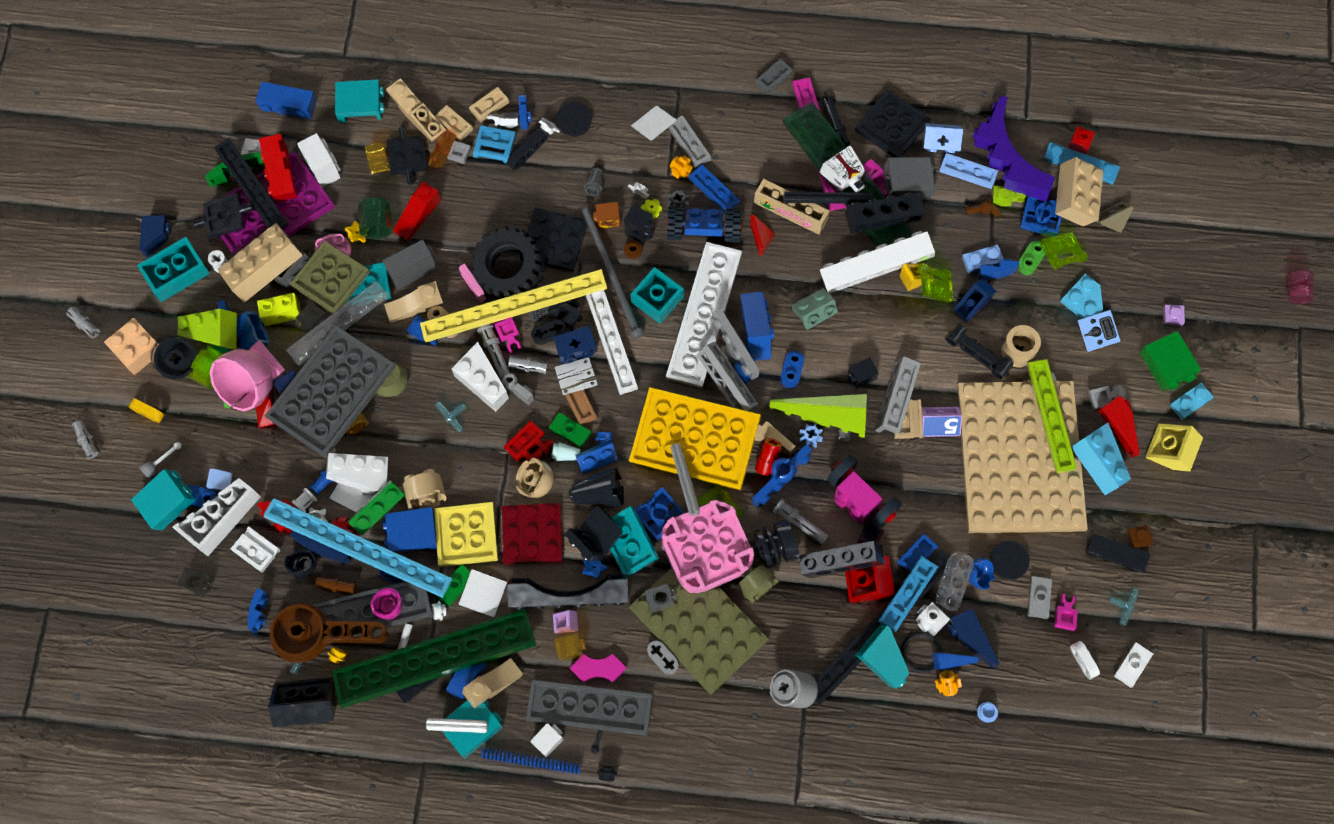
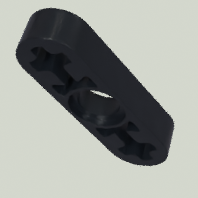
M541 127L538 128L508 158L507 165L514 171L519 169L547 141L549 137L548 132Z

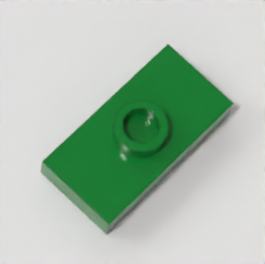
M560 412L549 426V430L580 449L592 434L591 431Z
M461 565L450 576L452 582L444 597L438 596L448 607L463 594L471 572L464 565Z

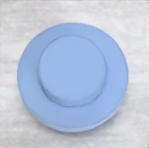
M984 702L978 707L977 715L981 721L990 723L997 718L998 709L993 703Z

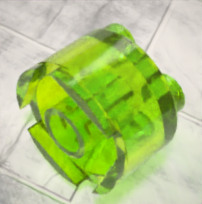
M208 345L206 346L207 350L202 349L193 361L191 368L194 371L193 374L189 372V378L212 390L214 387L211 383L210 369L213 362L224 353Z

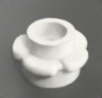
M440 601L432 604L434 620H443V616H446L445 604L441 605Z

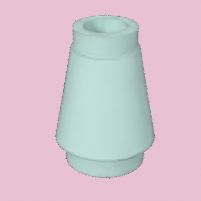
M560 442L558 444L553 443L551 458L556 459V461L577 460L575 455L580 453V449Z

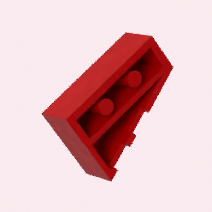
M277 134L258 138L261 147V158L265 164V177L269 180L270 186H267L269 196L273 197L276 202L298 198L288 146L282 135Z

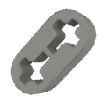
M652 641L647 647L648 656L663 673L667 675L676 673L679 667L677 659L663 643ZM653 646L656 648L661 647L660 653L663 655L661 658L656 653L654 655L651 654ZM664 659L668 662H674L673 670L670 668L665 669L666 663L663 661Z

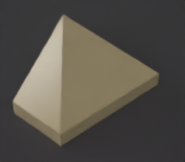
M1121 201L1099 212V220L1095 222L1121 233L1133 211V206Z

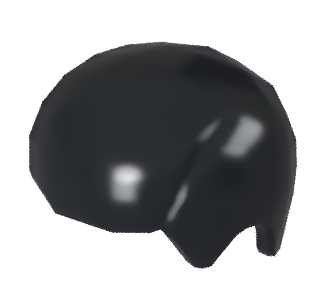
M295 549L290 556L286 555L284 560V567L287 572L296 578L307 577L316 569L317 565L314 553L308 549Z

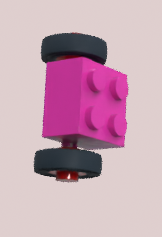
M849 455L844 460H840L832 468L833 471L827 478L833 486L840 484L835 492V502L840 508H845L849 512V516L853 521L860 522L861 524L877 511L871 522L879 529L887 522L890 523L897 516L896 513L901 508L902 503L894 497L883 504L881 502L882 498L853 472L858 464V460L854 456Z

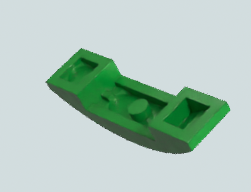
M261 152L241 155L250 168L261 166L264 171L265 164L262 161ZM222 162L213 168L205 178L210 187L227 183V176L231 175V173Z

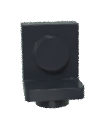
M865 523L857 544L871 541L879 543L884 530Z

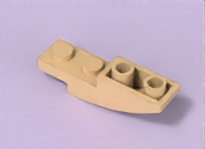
M401 78L386 89L388 94L398 104V108L429 140L433 142L446 132L442 124L425 104L418 100Z

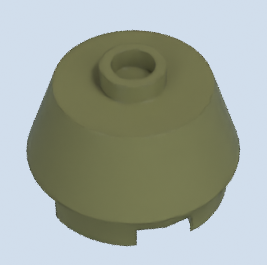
M391 361L396 367L376 392L378 395L392 397L404 391L408 375L405 368L397 362Z
M763 565L758 566L755 570L751 567L743 574L745 578L739 583L744 598H747L753 604L762 597L773 585L779 582L775 576L776 573Z

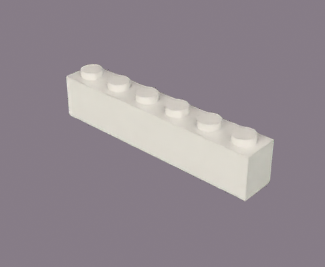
M919 231L912 234L910 238L896 239L893 244L888 246L887 244L879 245L874 251H862L857 257H845L840 260V263H828L823 266V269H820V273L826 290L830 294L901 269L904 264L918 263L935 257V251L928 232L923 233Z

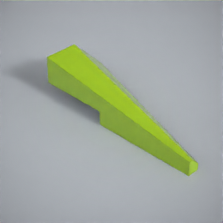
M867 394L770 400V410L772 411L773 409L784 411L786 415L801 416L802 420L826 427H838L842 429V432L848 433V431L858 433L859 437L865 438Z

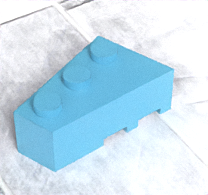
M1109 423L1101 426L1071 447L1104 495L1109 494L1131 479Z

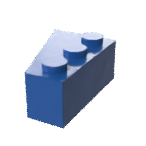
M763 292L740 294L741 313L748 353L753 361L771 359V339H774L773 328L769 327L771 315L766 312V310H769L768 300L764 299Z

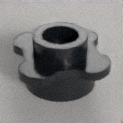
M602 766L601 769L597 770V774H599L598 779L602 781H615V776L618 771H615L610 766Z

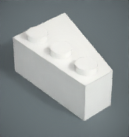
M477 342L452 368V372L460 382L496 412L509 397Z
M328 453L326 478L361 490L363 493L375 495L387 484L388 457Z

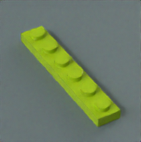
M1048 360L1028 362L1027 367L1055 472L1061 473L1075 470L1077 467Z

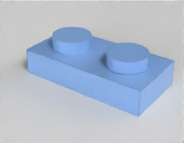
M998 245L966 253L962 256L968 274L979 271L981 265L992 264L997 266L1000 260H1004Z

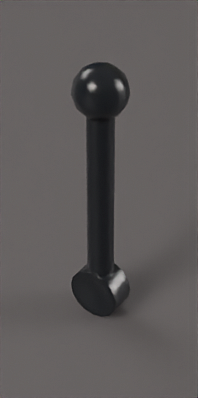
M603 730L598 731L595 745L591 748L593 754L599 752L598 745Z

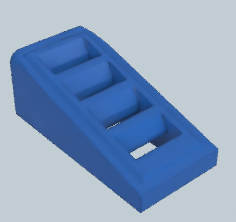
M948 653L932 654L936 670L979 662V658L975 656Z

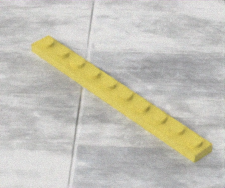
M602 269L428 320L420 323L425 342H429L607 289Z

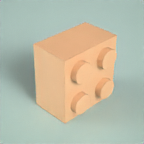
M135 318L131 319L104 341L134 375L151 362L150 351L156 342Z

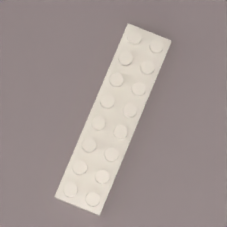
M706 242L666 374L667 380L703 388L707 370L696 354L702 351V348L707 344L717 341L720 329H717L713 323L714 311L721 308L725 313L742 251Z

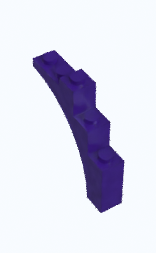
M1001 95L999 101L994 102L992 108L993 115H989L987 122H981L980 127L975 128L973 138H975L974 146L989 151L987 158L990 159L989 167L1005 172L1002 179L1005 181V189L1047 202L1055 177L1041 172L1030 165L1018 154L1011 144L1004 123V112L1008 97Z

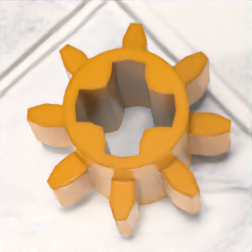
M685 155L683 157L676 156L670 164L671 174L678 179L682 176L686 178L693 168L690 163L691 160Z
M943 671L939 674L940 679L935 680L939 693H943L945 696L955 695L958 692V688L962 687L961 679L953 671Z

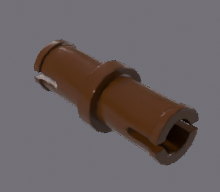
M318 575L315 586L316 588L332 590L334 593L345 592L354 595L358 584L357 582L341 580L340 577L330 578Z

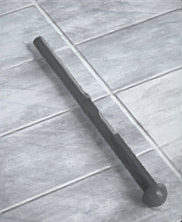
M584 208L582 210L629 325L632 328L629 334L632 338H640L643 335V328H639L591 212L589 208Z

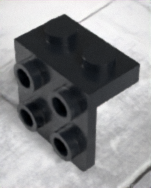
M597 506L580 528L568 529L564 535L569 539V543L581 552V556L585 560L602 561L623 534V530L602 507Z

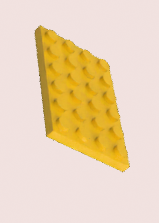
M649 387L629 462L678 474L670 447L673 444L680 443L690 478L741 490L761 415Z

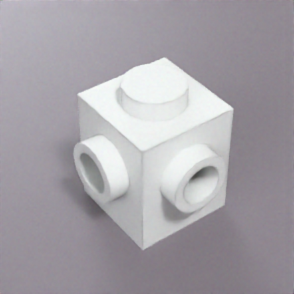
M933 602L929 606L923 605L917 612L919 616L916 619L919 622L918 626L924 632L928 631L933 636L950 620Z

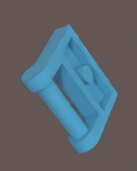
M480 125L473 157L491 158L507 163L512 153L516 132ZM482 146L503 149L505 152L498 153L482 150L481 148Z

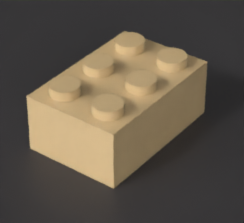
M1077 157L1060 164L1055 214L1081 226L1098 221L1103 170Z

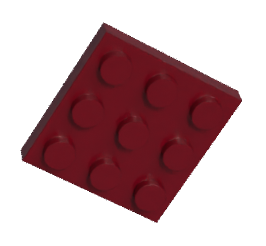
M560 503L502 506L504 565L563 562Z

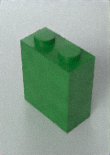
M1178 331L1144 346L1140 351L1142 358L1162 391L1167 389L1172 391L1181 386L1180 383L1184 381L1187 383L1197 379L1196 375L1201 371Z

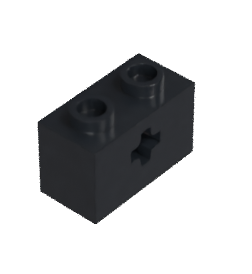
M632 205L624 219L625 235L645 245L648 239L651 240L655 232L653 230V214Z

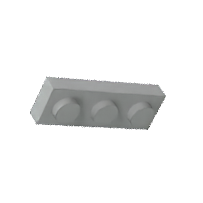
M683 115L677 118V121L669 126L668 129L691 160L693 166L698 168L711 160L710 154Z

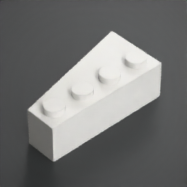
M239 478L219 492L218 496L212 501L208 500L204 503V507L195 513L192 512L186 517V520L180 524L177 523L172 528L205 555L209 556L261 496Z

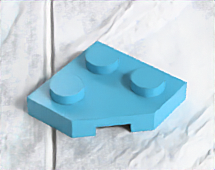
M1087 274L1060 301L1081 319L1102 313L1103 311L1101 287Z

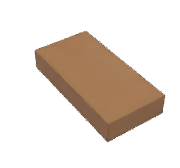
M584 389L565 395L581 426L597 419V415Z

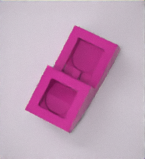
M870 159L863 165L865 171L862 179L881 199L887 197L884 170Z

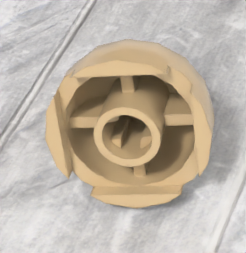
M531 458L532 460L523 462L516 474L519 486H516V488L524 496L539 498L546 495L552 488L554 474L547 463Z

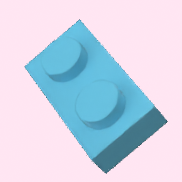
M1200 383L1171 403L1170 407L1183 420L1214 397Z

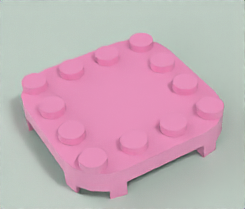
M717 500L710 501L709 504L699 507V515L690 516L689 512L678 517H672L663 527L661 536L663 547L679 583L687 592L701 593L741 577L751 568L754 557L753 548H751L732 505L729 506L725 502Z

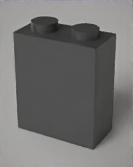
M930 157L888 158L884 163L883 172L887 197L891 195L897 197L912 192L920 193L921 199H930L936 191L937 185L933 179L934 167L931 164Z
M423 240L382 260L397 290L437 270L435 266L437 260L431 246L429 244L426 245Z

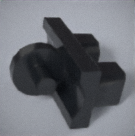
M577 298L568 300L566 303L561 302L551 305L548 309V313L555 318L559 316L561 311L567 313L562 321L570 327L577 320L581 321L583 318L581 311L574 308H579L580 303L576 301Z

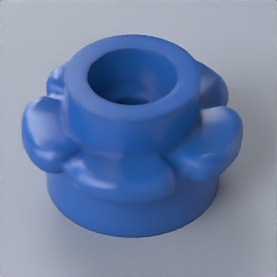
M597 432L595 440H599V444L613 441V433Z

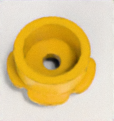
M333 646L330 651H327L331 661L337 664L340 661H345L347 653L344 650Z

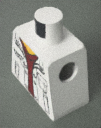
M851 146L823 163L820 173L839 190L843 191L851 186L858 193L864 188V184L859 179L865 170Z

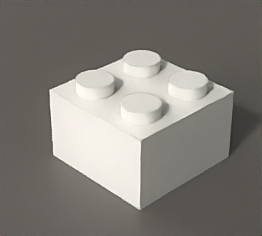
M316 133L297 143L305 161L322 188L340 179L338 173L340 168L324 138L320 139Z

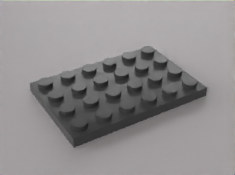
M335 325L266 413L265 417L326 458L395 369L396 365Z

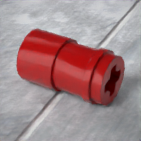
M766 438L763 442L761 453L754 468L761 475L771 476L772 464L777 460L778 454L782 449L780 441Z

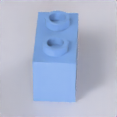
M925 123L923 148L929 152H937V149L945 150L944 152L946 153L961 151L963 128L956 125ZM942 135H944L946 139H944L943 142H940L939 139L942 138Z

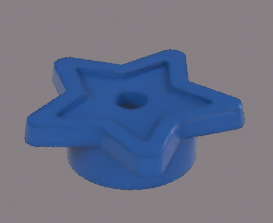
M583 560L586 567L582 573L588 574L590 577L598 579L601 572L607 570V566L602 564L601 561Z

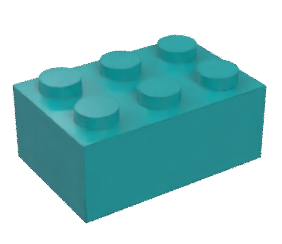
M187 237L182 238L137 265L160 302L165 301L210 274Z

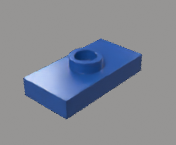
M923 533L897 563L910 574L920 557L923 556L928 559L938 548V545Z

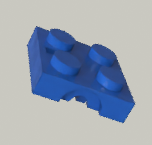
M1028 196L1020 228L1056 237L1062 219L1061 216L1055 214L1057 199L1045 202ZM1027 211L1033 212L1034 215L1027 214ZM1050 217H1054V218H1058V219H1057V221H1054V220H1050Z
M663 487L656 491L646 503L640 504L635 508L642 525L657 543L661 540L662 530L667 521L672 517L675 518L685 514ZM670 504L674 506L671 510L668 509ZM653 520L655 523L649 527L647 523Z

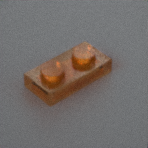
M447 132L437 138L436 147L430 154V161L428 163L430 167L438 168L444 166L457 135Z

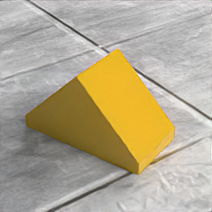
M925 263L904 264L900 272V278L908 291L934 279Z

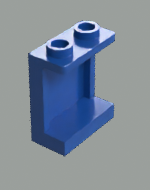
M432 507L385 514L386 520H383L384 532H387V539L384 540L386 549L395 553L430 548L431 551L437 550L435 511Z

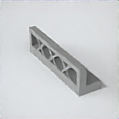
M715 341L707 344L702 348V351L696 354L733 408L741 410L738 402L744 411H750L758 405Z
M904 356L895 362L875 427L876 432L880 433L883 430H888L895 434L900 433L921 363Z

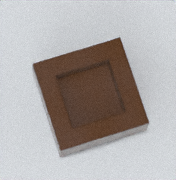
M1148 525L1132 528L1127 531L1132 548L1139 549L1154 544Z

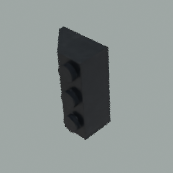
M333 677L274 683L268 705L272 727L334 721L336 697Z

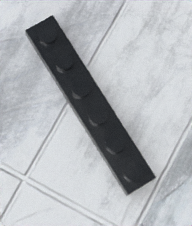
M230 138L215 146V151L267 227L270 228L275 223L282 230L288 227L289 224Z

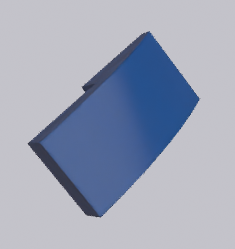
M1012 259L1000 260L997 267L992 264L981 265L978 279L990 280L1009 276L1016 272L1019 261Z
M258 588L250 604L247 622L248 629L255 634L265 624L266 616L260 611L266 607L269 596Z
M481 663L455 672L446 692L464 700L463 687L475 680L484 670L486 664Z

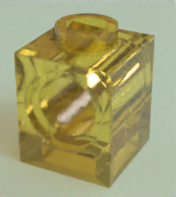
M372 143L369 146H365L371 173L388 171L389 165L383 143Z
M578 633L554 639L560 662L581 657L583 655L582 650H586L583 638L579 639Z

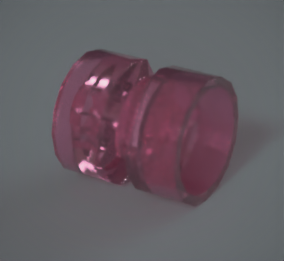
M1301 270L1288 274V301L1290 303L1307 304L1314 301V288L1312 287L1314 285V274L1312 272Z

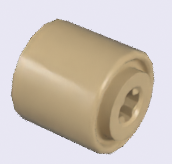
M1019 325L1012 328L1001 347L1003 359L1005 357L1009 358L1014 363L1013 367L1027 366L1028 362L1033 361L1041 346L1039 333L1027 325Z

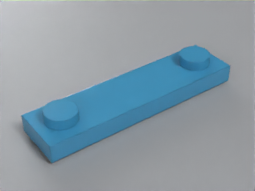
M1050 142L1043 159L1044 161L1060 166V164L1077 157L1102 169V181L1114 184L1120 166Z
M921 556L878 622L889 626L891 631L896 633L938 566Z

